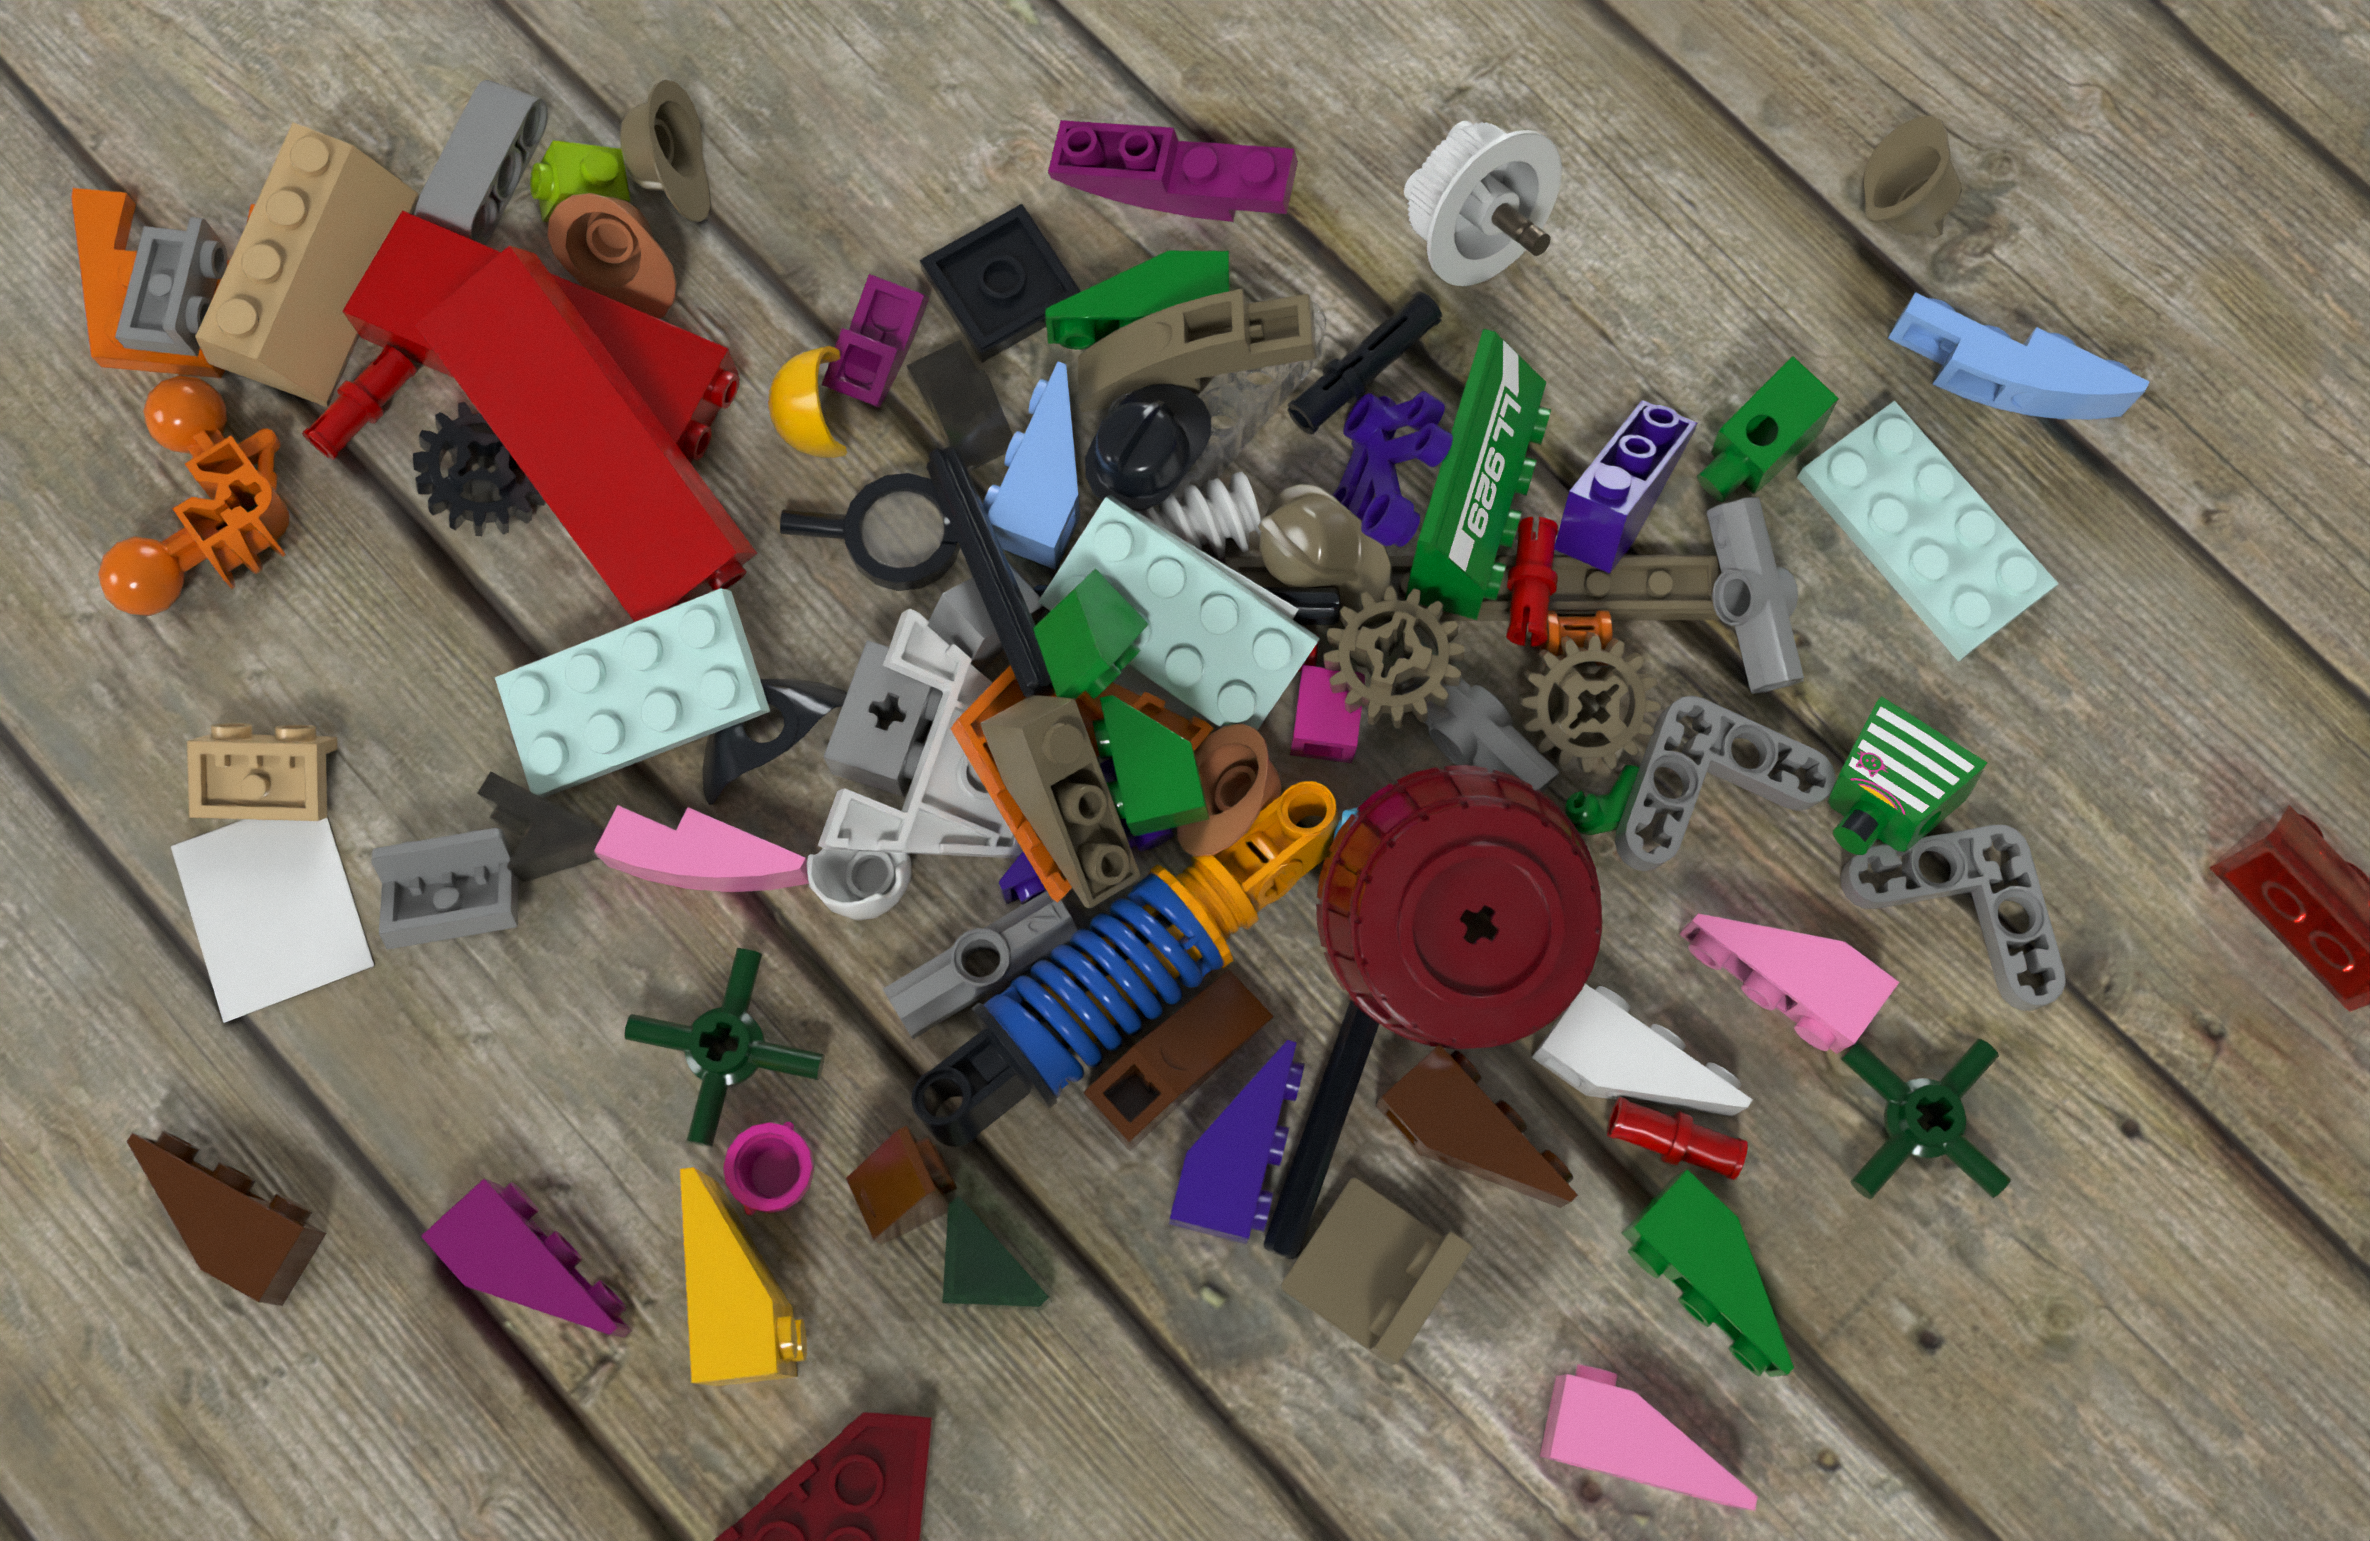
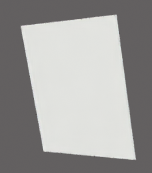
M328 818L320 821L244 819L171 846L223 1023L374 966Z

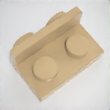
M246 723L211 725V734L187 741L189 818L320 821L327 818L326 754L337 750V737L316 736V726L313 725L276 726L275 735L252 734V724Z

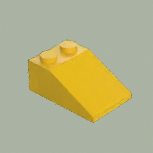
M694 1167L680 1169L691 1383L723 1386L797 1377L796 1362L806 1361L807 1338L803 1319H794L792 1306L718 1181Z

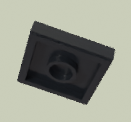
M1023 204L919 260L922 272L982 363L1045 328L1046 308L1081 292Z

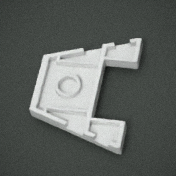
M909 608L902 612L883 666L937 688L943 692L902 811L848 789H841L836 793L818 846L830 850L1017 858L1023 852L1022 848L950 729L955 721L992 682L970 664L972 659L955 644L949 645L927 626L930 623L919 612Z

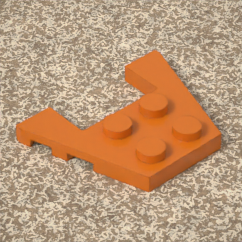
M73 188L71 198L91 357L101 367L221 378L226 370L208 364L201 348L198 356L124 348L115 338L137 251L126 250L136 204L125 192ZM251 204L247 222L254 209L255 204ZM217 279L213 297L215 295V292L219 286L221 279Z
M1010 665L955 721L950 729L1048 894L1058 903L1072 887L1003 784L980 725L981 722L1026 699ZM1114 682L1095 699H1092L1086 691L1075 699L1096 757L1100 754L1095 738L1093 720L1104 718L1100 698L1114 695L1191 742L1194 751L1214 729L1206 721L1196 716L1188 720L1164 708L1166 701L1146 691L1140 696Z

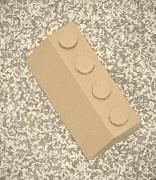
M293 122L195 336L208 364L328 407L359 337V334L342 311L401 211L413 213L419 199L418 193L352 144Z

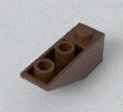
M1228 970L1135 1044L1083 1092L1085 1103L1121 1143L1131 1151L1267 1025L1274 1016Z
M1439 1044L1382 1095L1375 1105L1421 1156L1558 1208L1567 1205L1578 1196L1569 1185L1574 1178L1566 1165L1548 1149H1545L1541 1154L1522 1134L1527 1130V1126L1520 1115L1502 1099L1495 1104L1477 1085L1482 1080L1477 1069L1457 1050H1454L1449 1055Z
M907 1125L896 1130L846 1177L872 1238L880 1245L952 1211V1205L946 1194L958 1189L941 1152L939 1153L936 1145H933L930 1137L918 1140Z
M162 1131L157 1140L132 1133L127 1140V1144L200 1270L257 1302L283 1306L326 1235L325 1232L307 1223L313 1212L277 1193L271 1202L252 1193L250 1190L256 1180L227 1164L219 1162L213 1171L196 1162L194 1158L200 1149L171 1133Z

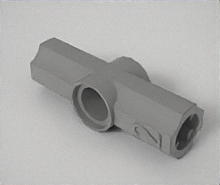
M1759 497L1742 498L1707 510L1722 573L1714 583L1712 593L1713 606L1717 616L1724 623L1735 626L1751 694L1768 692L1803 682L1804 676L1789 619L1797 605L1798 588L1793 575L1786 568L1776 566Z
M1424 641L1421 642L1422 646L1430 648ZM1462 678L1459 686L1443 684L1449 695V702L1443 708L1429 701L1427 703L1428 717L1427 721L1424 722L1429 727L1428 733L1438 749L1456 765L1485 767L1489 772H1492L1494 769L1507 773L1532 785L1534 790L1538 789L1543 793L1556 779L1559 771L1512 727L1513 720L1504 705L1485 688L1478 685L1470 687ZM1413 684L1396 692V695L1410 693L1421 686Z
M1045 891L987 927L975 928L965 932L956 940L952 948L883 988V991L911 1038L915 1039L979 999L990 998L1000 994L1008 987L1012 979L1031 969L1036 962L1049 958L1051 951L1058 945L1066 944L1069 946L1071 944V935L1078 929L1063 902L1060 900L1057 903ZM981 949L991 950L1000 957V964L997 970L984 978L974 977L965 971V964L969 956Z

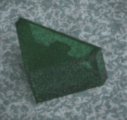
M957 1196L948 1205L942 1303L947 1307L1043 1310L1052 1302L1050 1297L964 1201Z

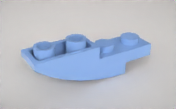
M1916 292L1897 319L1888 339L1942 365L1933 385L1960 397L1993 408L2029 416L2084 420L2121 417L2145 392L2150 382L2133 374L2127 366L2120 362L2104 360L2077 347L2071 339L2064 335L2048 333L2036 327L2024 344H2021L2011 339L2005 331L1998 327L1982 325L1955 312L1948 303L1939 299L1926 298Z

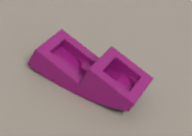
M869 274L849 330L841 329L835 348L840 350V359L829 362L821 385L880 408L904 362L930 298L922 293Z

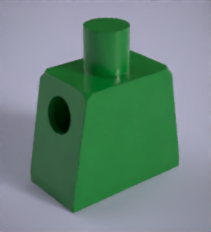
M1792 356L1718 431L1711 450V454L1715 459L1697 475L1699 483L1708 494L1720 502H1724L1741 484L1750 492L1756 494L1822 433L1839 398Z

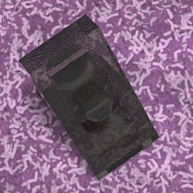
M961 340L906 365L908 376L947 447L952 446L958 449L968 472L1006 454L1013 437L1012 431L986 371L983 369L977 370Z
M490 771L477 794L494 809L489 817L492 821L524 837L507 865V869L520 881H531L600 859L594 850L604 833L602 828Z

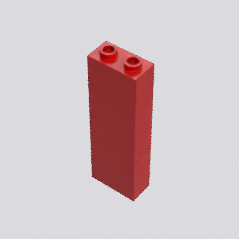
M402 210L342 312L362 339L383 348L386 345L394 347L408 359L454 378L415 324L501 252ZM550 273L689 462L701 459L711 440V425L720 408L726 409L731 405L739 388L740 378L729 348Z
M509 245L415 324L634 622L703 596L711 590L715 591L720 588L727 590L746 575L747 571L743 565L758 553L535 253Z

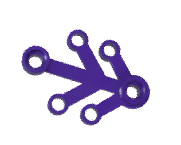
M1422 391L1412 400L1398 405L1387 396L1377 398L1370 393L1366 394L1353 406L1344 424L1343 433L1352 440L1354 450L1333 496L1362 520L1361 531L1363 534L1385 547L1393 544L1397 547L1406 545L1414 536L1420 523V515L1414 511L1413 502L1401 495L1395 464L1417 458L1429 467H1435L1443 461L1452 446V434L1438 426L1444 414L1445 404L1426 391ZM1407 425L1417 431L1392 439L1397 429Z

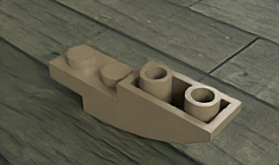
M1238 289L1177 304L1147 315L1116 330L1078 356V406L1081 412L1118 407L1132 392L1152 384H1173L1198 394L1200 393V378L1317 359L1314 309L1309 293L1248 304L1243 289Z

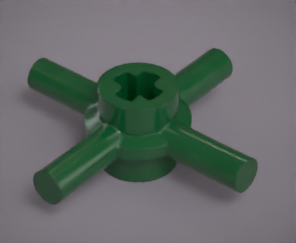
M737 948L722 1007L703 1013L691 1026L631 1014L627 1020L624 1034L625 1040L684 1052L689 1068L702 1080L686 1140L689 1143L713 1147L728 1087L746 1081L758 1068L815 1080L820 1079L824 1066V1054L765 1042L760 1026L747 1013L762 954L759 952ZM728 1033H730V1036L739 1046L736 1052L725 1051L720 1061V1058L711 1048L714 1042L724 1043Z
M1977 1039L1940 1082L1934 1079L1918 1078L1906 1083L1859 1040L1847 1049L1840 1059L1887 1101L1884 1110V1122L1890 1137L1850 1181L1852 1186L1861 1195L1872 1199L1910 1156L1932 1159L1946 1155L1992 1198L1998 1196L2009 1185L2011 1178L1964 1136L1966 1114L1961 1098L1999 1057L1996 1049L1988 1042ZM1922 1107H1926L1933 1115L1927 1122L1933 1128L1924 1130L1917 1122L1923 1115L1918 1110Z

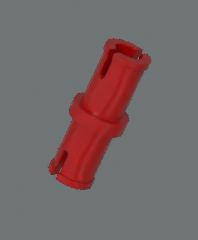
M386 345L375 360L353 382L345 380L336 390L339 397L309 428L303 431V436L319 452L334 460L338 453L368 421L375 424L384 415L381 408L410 377L417 373L416 367L396 348Z
M1527 517L1519 521L1515 566L1508 572L1507 588L1512 592L1506 638L1520 646H1525L1527 624L1528 632L1532 633L1531 646L1542 645L1547 641L1548 632L1546 629L1549 599L1557 590L1558 575L1552 569L1558 525L1553 520L1545 517H1539L1538 537L1536 532L1533 531V517Z
M1619 1097L1615 1102L1607 1125V1137L1618 1138L1661 1154L1662 1162L1676 1166L1680 1161L1725 1175L1726 1178L1736 1180L1739 1176L1748 1150L1747 1140L1736 1139L1694 1124L1693 1117L1689 1114L1678 1111L1674 1116L1634 1104L1622 1097Z

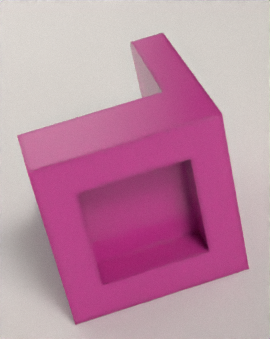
M1302 666L1290 750L1291 756L1352 764L1357 749L1362 706L1349 713L1345 710V699L1349 691L1332 693L1329 679L1339 671L1315 666ZM1355 672L1359 680L1365 685L1364 674Z

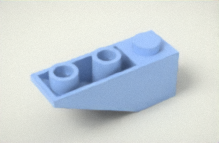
M1059 361L1049 381L1040 379L1037 383L1029 404V413L1033 414L1025 433L1017 431L1012 437L1004 461L1005 466L1009 467L1001 486L993 484L989 488L983 501L984 509L1003 550L1057 570L1080 519L1066 364Z

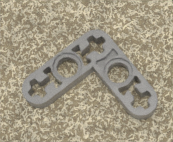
M1693 695L1681 697L1662 711L1656 721L1655 731L1650 737L1616 831V850L1624 863L1633 869L1641 871L1654 870L1673 858L1681 846L1707 772L1787 809L1801 811L1813 807L1830 796L1836 779L1833 765L1819 751L1713 702ZM1686 715L1693 718L1692 729L1698 732V734L1684 745L1682 753L1671 751L1680 744L1684 734V726L1678 721ZM1734 739H1747L1755 745L1759 753V764L1755 769L1743 768L1736 763L1731 752V745ZM1773 767L1781 770L1772 777H1768V773ZM1800 767L1806 770L1805 780L1813 785L1804 792L1798 789L1799 778L1791 774ZM1657 768H1670L1679 775L1683 784L1682 794L1679 798H1666L1658 792L1653 780L1654 772ZM1655 813L1663 814L1665 816L1656 822L1652 833V840L1660 844V846L1647 853L1642 849L1644 839L1635 833L1647 827L1652 822Z
M1990 825L1923 837L1905 852L1896 851L1887 844L1872 846L1866 854L1855 855L1844 865L1840 875L1841 888L1845 896L1854 905L1863 909H1880L1971 892L1997 988L2002 998L2012 1007L2019 1010L2034 1011L2054 1002L2062 994L2066 980L2059 949L2029 845L2025 837L2016 829L2007 825ZM1992 842L1996 851H2007L2009 855V861L2001 865V870L1996 861H1986L1983 856V852L1992 846ZM1935 851L1942 854L1948 860L1951 874L1947 882L1934 883L1922 875L1919 869V859L1923 852ZM1868 864L1871 865L1874 873L1894 871L1902 865L1903 877L1888 880L1878 888V893H1876L1873 884H1862L1859 879V875L1868 869ZM2015 879L2019 885L2010 886L1996 894L1991 890V887L2002 880L2005 885ZM2014 901L2026 910L2029 916V926L2025 933L2014 934L2007 931L2001 925L1998 919V909L2002 902ZM2034 941L2036 948L2026 954L2021 951L2010 956L2008 948H2018ZM2027 967L2030 973H2041L2044 978V984L2036 988L2035 992L2031 986H2021L2018 981L2017 975L2026 971Z

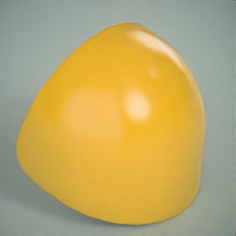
M832 346L812 349L792 357L774 376L768 397L770 418L781 438L799 452L820 458H835L847 454L846 446L840 444L832 437L826 425L819 399L818 373L820 364L840 359V350Z

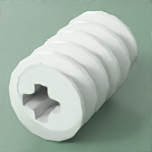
M1243 472L1232 474L1230 493L1217 478L1208 481L1206 500L1195 485L1184 488L1182 506L1171 493L1164 502L1159 504V513L1156 512L1154 507L1137 511L1201 551L1202 545L1209 544L1219 559L1225 557L1227 538L1232 537L1240 550L1245 552L1249 551L1250 532L1256 530L1259 536L1261 533L1258 528L1261 518L1249 480Z

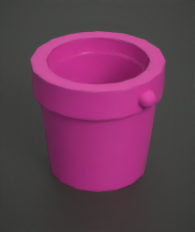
M790 1121L785 1122L783 1125L775 1123L754 1125L739 1134L727 1150L723 1165L725 1183L733 1197L745 1205L744 1212L747 1215H753L756 1211L769 1214L787 1210L802 1200L810 1189L815 1170L812 1151L804 1138L793 1131L794 1124Z

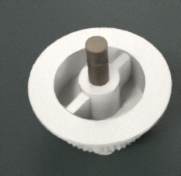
M1462 121L1450 130L1446 140H1442L1441 144L1436 146V149L1431 152V156L1427 157L1426 162L1422 164V168L1415 171L1409 177L1404 187V196L1409 200L1408 205H1410L1407 209L1410 211L1408 214L1410 217L1409 221L1413 230L1427 241L1429 263L1433 271L1441 279L1456 286L1478 284L1496 276L1516 261L1526 250L1534 256H1539L1546 251L1551 237L1542 228L1556 202L1562 176L1561 158L1556 146L1550 139L1536 131L1520 130L1506 134L1497 126L1487 122L1485 124L1483 122L1480 124L1476 122L1473 125L1469 121Z

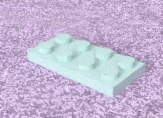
M1895 400L1806 465L1797 476L1799 481L1958 662L2059 584Z
M1112 495L1105 497L1038 601L1051 611L1096 568L1149 624L1133 641L1141 651L1129 665L1221 728L1241 723L1258 730L1320 640L1318 636L1277 610Z
M722 588L495 677L532 797L535 798L551 796L770 712L732 592Z

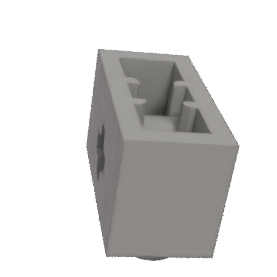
M867 640L825 751L824 760L832 775L904 796L909 779L913 780L925 746L923 740L930 721L934 720L943 692L883 666L889 647ZM894 711L900 712L903 723L892 721L888 731L883 730L879 719L890 720L893 717Z

